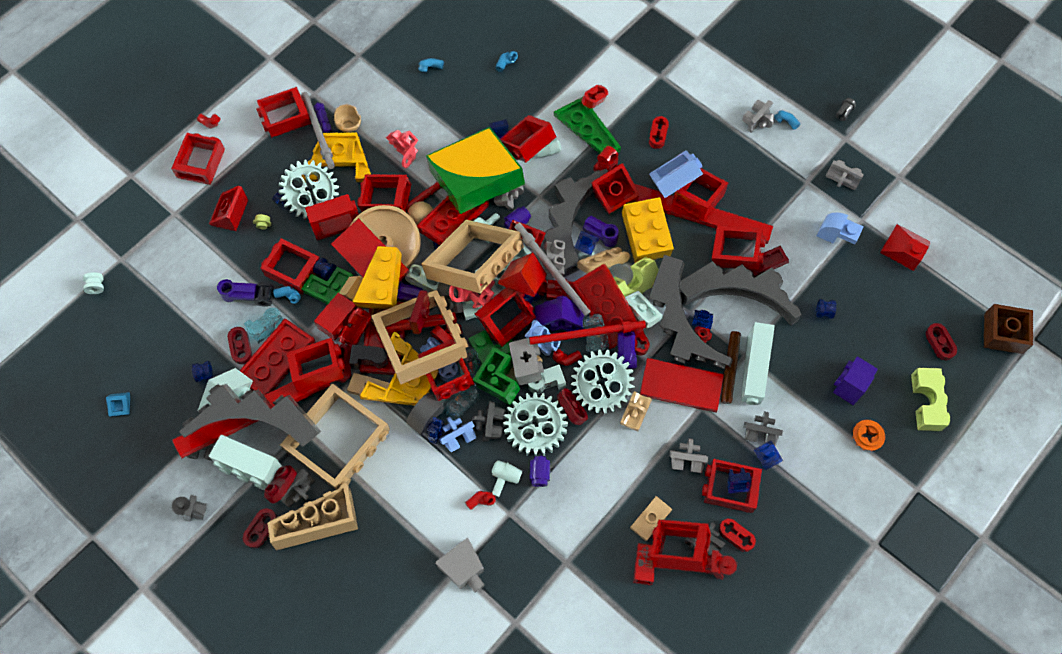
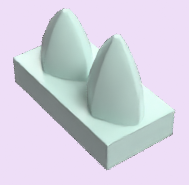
M639 291L625 297L636 318L639 321L645 320L646 329L651 328L662 320L663 315Z

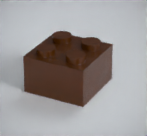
M993 304L985 312L984 348L1024 354L1033 346V310Z

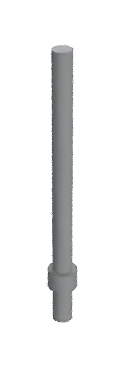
M302 92L303 102L321 147L320 153L322 158L326 161L328 168L333 169L335 164L332 159V151L327 146L308 93Z
M521 223L516 224L514 228L520 232L525 245L533 250L583 315L587 316L590 314L589 308L538 246L534 236L528 233Z

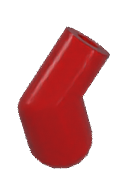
M199 114L197 121L212 129L219 125L218 123L221 121V118L216 114H212L211 118Z
M557 349L553 352V359L556 363L569 366L581 360L582 355L578 350L567 355L561 349Z
M478 491L465 504L472 510L478 504L493 505L496 498L491 492Z

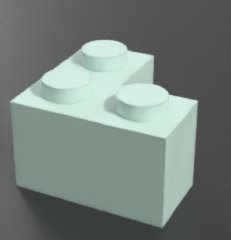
M236 368L209 379L198 410L207 403L211 405L206 398L210 395L209 390L215 385L227 384L239 399H242L241 396L250 390L253 381Z

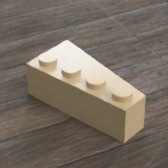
M345 483L340 486L341 488L333 492L329 491L323 494V497L313 502L309 501L303 504V507L295 511L292 510L268 522L270 543L276 550L358 529L352 494L348 484Z

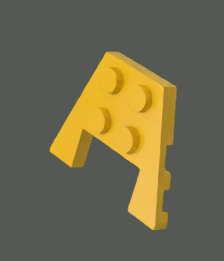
M323 133L327 146L332 151V159L335 166H356V182L364 181L365 174L371 173L357 133ZM317 142L313 150L314 154L311 160L308 161V164L310 165L312 160H314L315 166L321 162V167H328L326 161L322 158L320 153L321 147L319 142ZM316 175L309 176L311 181H318V177Z
M393 332L390 340L396 353L403 356L401 364L404 365L419 359L418 353L412 346L401 339L398 333ZM438 369L431 372L434 380L439 373ZM395 373L387 389L367 381L360 399L415 406L424 395L429 393L431 385L426 374L400 384Z

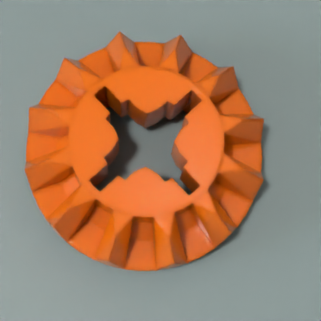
M862 420L855 425L852 438H854L857 446L872 452L884 444L885 432L877 422ZM866 430L870 435H875L870 441L867 437H862V435L866 434Z

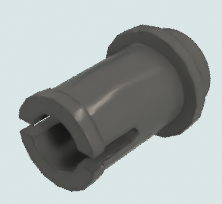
M851 98L843 100L841 108L836 113V118L838 119L842 115L840 121H845L851 110L855 109L856 102Z

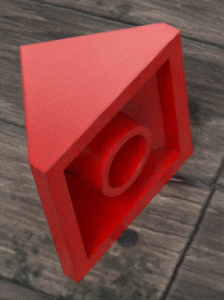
M623 163L591 182L596 199L608 214L640 195Z
M236 186L221 193L209 225L237 231L248 203V198L241 186Z
M532 252L512 261L499 279L498 284L535 297L546 279L547 273Z

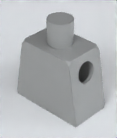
M468 538L435 562L437 567L460 589L468 584L476 593L485 585L478 577L484 571V568Z

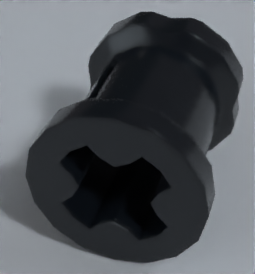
M258 283V294L254 303L263 307L271 306L272 301L270 299L274 286L269 283Z

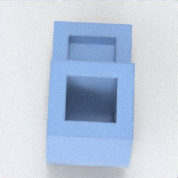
M834 212L825 217L817 237L833 244L837 237L856 244L864 226L848 220V215Z

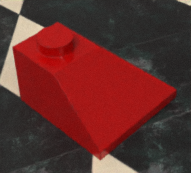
M897 224L880 253L914 271L926 254L930 241Z

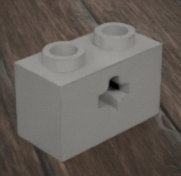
M529 338L510 342L509 346L515 376L519 386L542 380L541 373L544 372L542 361H538L537 355H540L538 344L530 345Z

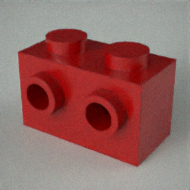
M338 292L314 320L317 329L333 340H336L345 325L348 326L350 324L347 321L353 310L357 309V306Z

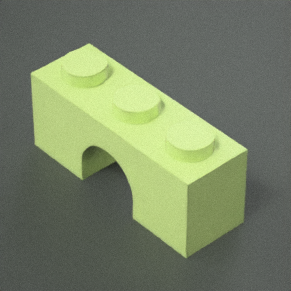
M644 257L630 266L633 271V279L629 284L626 285L625 280L614 277L624 297L636 291L643 294L649 288H653L659 269L655 260Z
M917 368L911 374L913 393H922L930 401V405H922L915 411L917 429L942 431L950 423V414L947 413L946 407L948 397L944 392L945 377L942 375L941 368Z

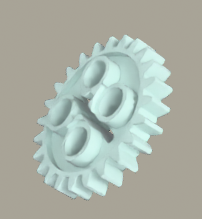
M304 160L303 165L297 161L296 167L291 164V171L285 169L284 173L286 176L282 175L280 178L284 181L278 185L283 188L279 190L278 194L284 195L280 201H286L284 207L290 206V213L297 211L296 217L303 214V219H306L305 207L314 205L312 198L318 204L334 199L333 197H338L339 193L334 191L339 188V186L334 185L337 179H331L333 172L327 173L328 167L322 169L321 162L315 166L314 160H312L310 165L307 160ZM316 175L318 177V181H311L309 176ZM292 181H299L301 187L295 188L292 185ZM307 186L309 189H313L311 194L309 191H305ZM316 192H323L325 199L318 198ZM299 198H306L308 204L302 205L299 202Z
M602 350L598 351V355L591 351V358L584 355L585 362L578 361L581 367L573 368L578 373L577 375H571V377L576 379V382L571 383V385L577 387L572 392L574 394L579 393L576 400L583 399V407L589 404V411L596 407V413H599L601 408H603L605 414H607L608 408L615 412L616 405L622 408L621 401L628 403V400L625 398L626 395L632 396V393L628 390L635 388V386L630 384L635 378L629 377L633 370L626 369L630 364L628 362L622 364L624 357L622 356L617 359L618 353L616 352L610 356L609 350L606 351L605 355H603ZM607 364H612L614 367L611 374H605L604 367ZM597 365L600 367L602 377L608 380L605 382L610 398L606 397L603 385L598 384L601 378L596 369ZM589 371L595 372V378L592 381H587L586 374ZM614 382H618L621 386L617 393L611 391V385ZM595 389H600L602 396L595 400L592 393Z
M534 392L532 398H530L528 393H526V399L519 396V403L513 401L512 405L514 408L508 407L507 411L509 414H504V419L507 420L503 422V427L507 428L504 430V434L509 435L507 441H514L512 448L519 446V453L525 449L526 456L531 451L534 452V456H537L538 451H541L542 455L545 456L546 449L552 453V446L558 448V441H564V437L561 434H567V430L563 428L568 426V422L563 421L567 418V415L561 414L563 407L557 408L559 401L552 403V396L548 397L547 400L544 399V393H542L540 398L537 397L536 392ZM543 409L547 411V414L541 416L537 412ZM522 414H525L529 417L525 421H521L518 419V417ZM532 422H536L538 424V427H535V425L532 424ZM544 428H551L553 432L545 434L542 430ZM525 433H532L534 437L527 440L523 435Z

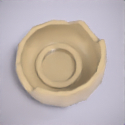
M349 104L340 105L335 110L334 122L340 131L345 133L354 132L360 127L361 115L358 114L355 106Z
M419 201L409 207L407 214L418 225L433 208L430 204Z

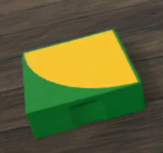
M490 127L426 155L430 172L439 185L445 189L450 201L459 214L525 184L522 167Z

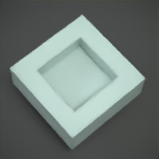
M472 300L462 302L465 319L476 318L474 313L482 308V305L481 307L473 308L474 302Z

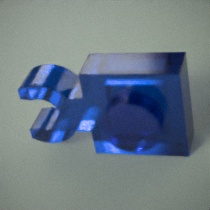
M433 417V423L427 429L428 439L434 444H437L443 432L442 427L445 426L444 421Z

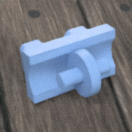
M533 320L532 326L525 334V337L529 338L551 333L537 320ZM561 341L538 344L539 350L545 356H549L552 351L558 349Z
M449 416L446 418L448 424L442 428L444 432L452 429V432L439 438V441L450 452H453L460 448L456 440L457 436L462 434L466 443L476 438L473 430L475 426L472 421H469L457 428L456 426L462 423L461 419L457 418L453 421Z

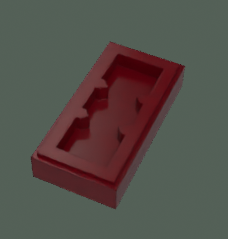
M780 245L764 252L763 264H759L758 271H750L755 278L771 267L776 269L788 264L789 259Z
M424 290L419 291L409 320L414 334L421 333L424 321L429 316L430 300L427 291Z

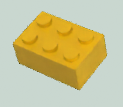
M660 197L624 204L622 216L634 263L644 257L654 260L663 258L664 255L671 256L674 247Z

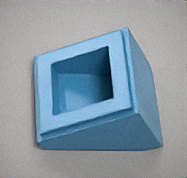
M130 392L110 394L106 397L109 416L130 414Z

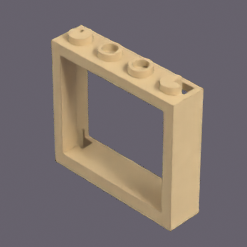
M465 220L421 265L426 278L429 280L481 294L524 248L519 231ZM474 238L502 244L475 273L447 266Z
M437 290L428 293L430 300L429 309L438 307L456 344L407 364H401L385 326L411 317L417 298L371 315L400 384L457 362L460 358L464 359L467 357L465 348L468 347L466 339L460 337L461 330L457 323H453V314L450 309H446V300L444 296L440 297Z
M332 383L307 413L315 424L320 421L337 399L340 398L378 426L338 476L334 479L298 452L296 448L299 443L291 435H288L280 446L294 459L337 490L345 483L349 485L350 478L354 473H358L364 466L363 462L367 457H371L376 452V446L380 441L386 440L390 428L386 422Z

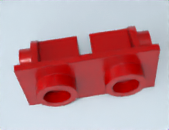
M357 307L356 310L354 309L347 321L352 325L351 327L345 325L338 341L350 347L356 345L372 318L371 314L363 308Z

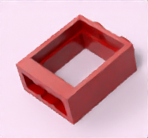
M297 87L257 100L259 108H256L259 117L264 118L265 121L262 122L265 132L269 131L271 138L312 124ZM296 103L299 115L273 124L270 123L266 112Z
M528 115L501 137L500 140L516 160L527 163L554 140L556 134L550 122Z
M186 133L171 169L179 179L211 185L225 148L221 140L216 137H206L198 133ZM194 147L213 151L206 169L187 165Z
M700 168L703 175L677 190L672 204L704 221L724 196L728 182ZM695 181L715 193L708 201H705L686 190Z
M365 174L364 181L361 182V196L357 201L358 207L363 212L374 206L389 205L406 212L411 182L407 175ZM374 188H397L394 204H371Z
M348 194L305 207L317 241L343 233L359 215L355 201H350Z
M717 226L712 261L721 268L735 269L743 264L746 269L758 271L759 264H763L764 253H761L762 247L765 248L766 236H763V229ZM725 238L756 240L754 256L723 255Z
M281 238L273 246L268 258L263 260L261 270L266 277L284 286H291L303 295L302 287L311 274L316 276L322 266V262L319 256ZM285 250L308 260L295 280L273 269Z
M505 287L474 313L492 340L501 347L536 318L533 313V306L523 298L525 294ZM513 298L522 312L499 330L490 316Z
M332 338L287 353L292 383L299 394L345 378L343 369H346L343 359L339 357V355H342L341 348L338 343H334ZM328 354L331 355L333 364L303 375L301 364Z
M451 339L417 356L422 358L456 343L454 339ZM460 358L459 364L464 375L437 387L432 373L426 374L438 401L447 399L451 395L467 390L470 386L474 385L463 358Z
M713 459L711 464L706 466L705 476L708 477L707 484L703 485L702 496H705L704 503L753 513L757 509L762 469ZM716 470L749 477L746 503L712 496Z
M658 519L657 527L653 528V546L649 547L648 553L654 567L705 572L711 539L709 525L705 523ZM666 535L697 538L693 558L662 555Z

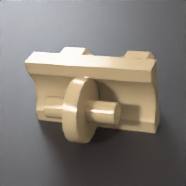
M634 391L620 424L638 432L652 398L642 396Z

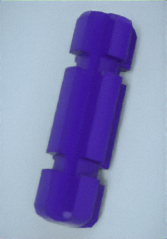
M316 103L314 110L323 133H330L332 128L329 124L324 104Z

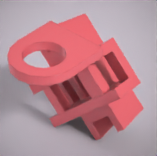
M395 130L385 138L397 149V152L404 156L402 166L408 168L416 158L418 150L414 146L418 139L410 130L404 133Z
M493 280L482 291L481 295L477 292L450 286L449 296L455 303L472 300L474 302L473 308L481 307V305L484 306L493 297L494 292L491 288L495 281ZM455 288L458 290V298L454 296Z

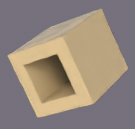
M349 277L339 293L353 302L363 277Z

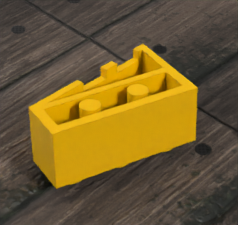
M377 247L354 297L353 303L357 307L389 309L397 305L402 253L397 247Z

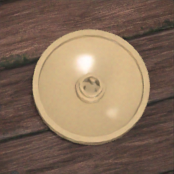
M389 205L374 206L363 211L353 220L351 225L359 218L386 247H397L402 253L401 262L408 269L417 259L421 245L420 232L414 220L405 211Z

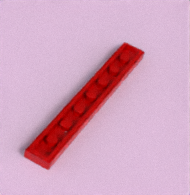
M634 184L640 195L629 201L631 203L660 197L664 213L716 229L717 226L763 229V236H766V244L769 242L773 229L772 225L713 208L703 221L672 204L673 195L664 198L660 191Z
M291 382L264 396L274 407L273 402L281 395L284 397L291 395L298 402L329 387L330 383L299 394ZM231 418L215 421L203 426L190 436L184 438L181 435L172 441L182 459L217 442L220 435L227 437L258 420Z

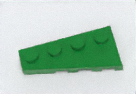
M582 97L554 111V116L599 154L606 146L613 147L617 153L621 151L620 145L595 111L582 104Z

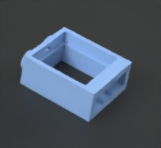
M685 150L649 173L661 194L666 198L703 175L700 169L703 166L693 153L690 155Z

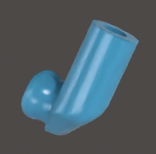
M515 51L502 54L495 69L503 72L507 64L514 63L517 60L518 54Z
M433 58L425 59L419 62L418 69L422 72H427L428 67L442 69L444 61Z
M780 110L774 116L779 123L786 120L794 130L801 125L793 114Z
M291 286L273 290L275 298L286 296L291 300L290 303L292 304L298 303L301 299L300 293Z

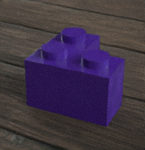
M558 296L554 300L545 301L535 306L536 318L534 320L545 326L549 332L558 329L566 331L588 329L584 326L586 324L589 325V314L584 316L575 303L566 296Z
M858 356L853 362L848 361L843 369L844 371L833 384L836 386L833 393L852 405L866 392L875 378L873 376L878 370Z

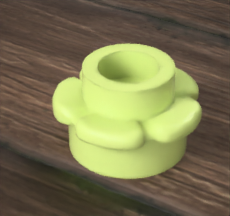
M258 214L255 216V220H253L258 229L264 230L271 226L270 217L267 215Z

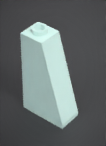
M755 322L747 336L741 401L749 405L761 404L765 397L775 325Z

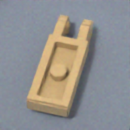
M616 247L579 260L577 265L580 270L587 274L603 264H606L608 268L618 263L624 264L629 260L630 254L625 251L623 252L620 247Z

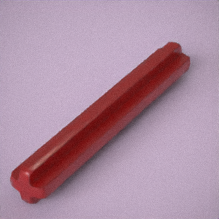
M452 312L454 317L453 323H456V313ZM441 314L429 315L425 319L422 328L446 325ZM410 318L385 326L387 333L411 330Z

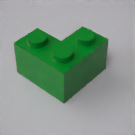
M493 347L474 376L473 382L479 389L508 405H511L520 391L517 382L507 376L513 367L512 358L510 355Z

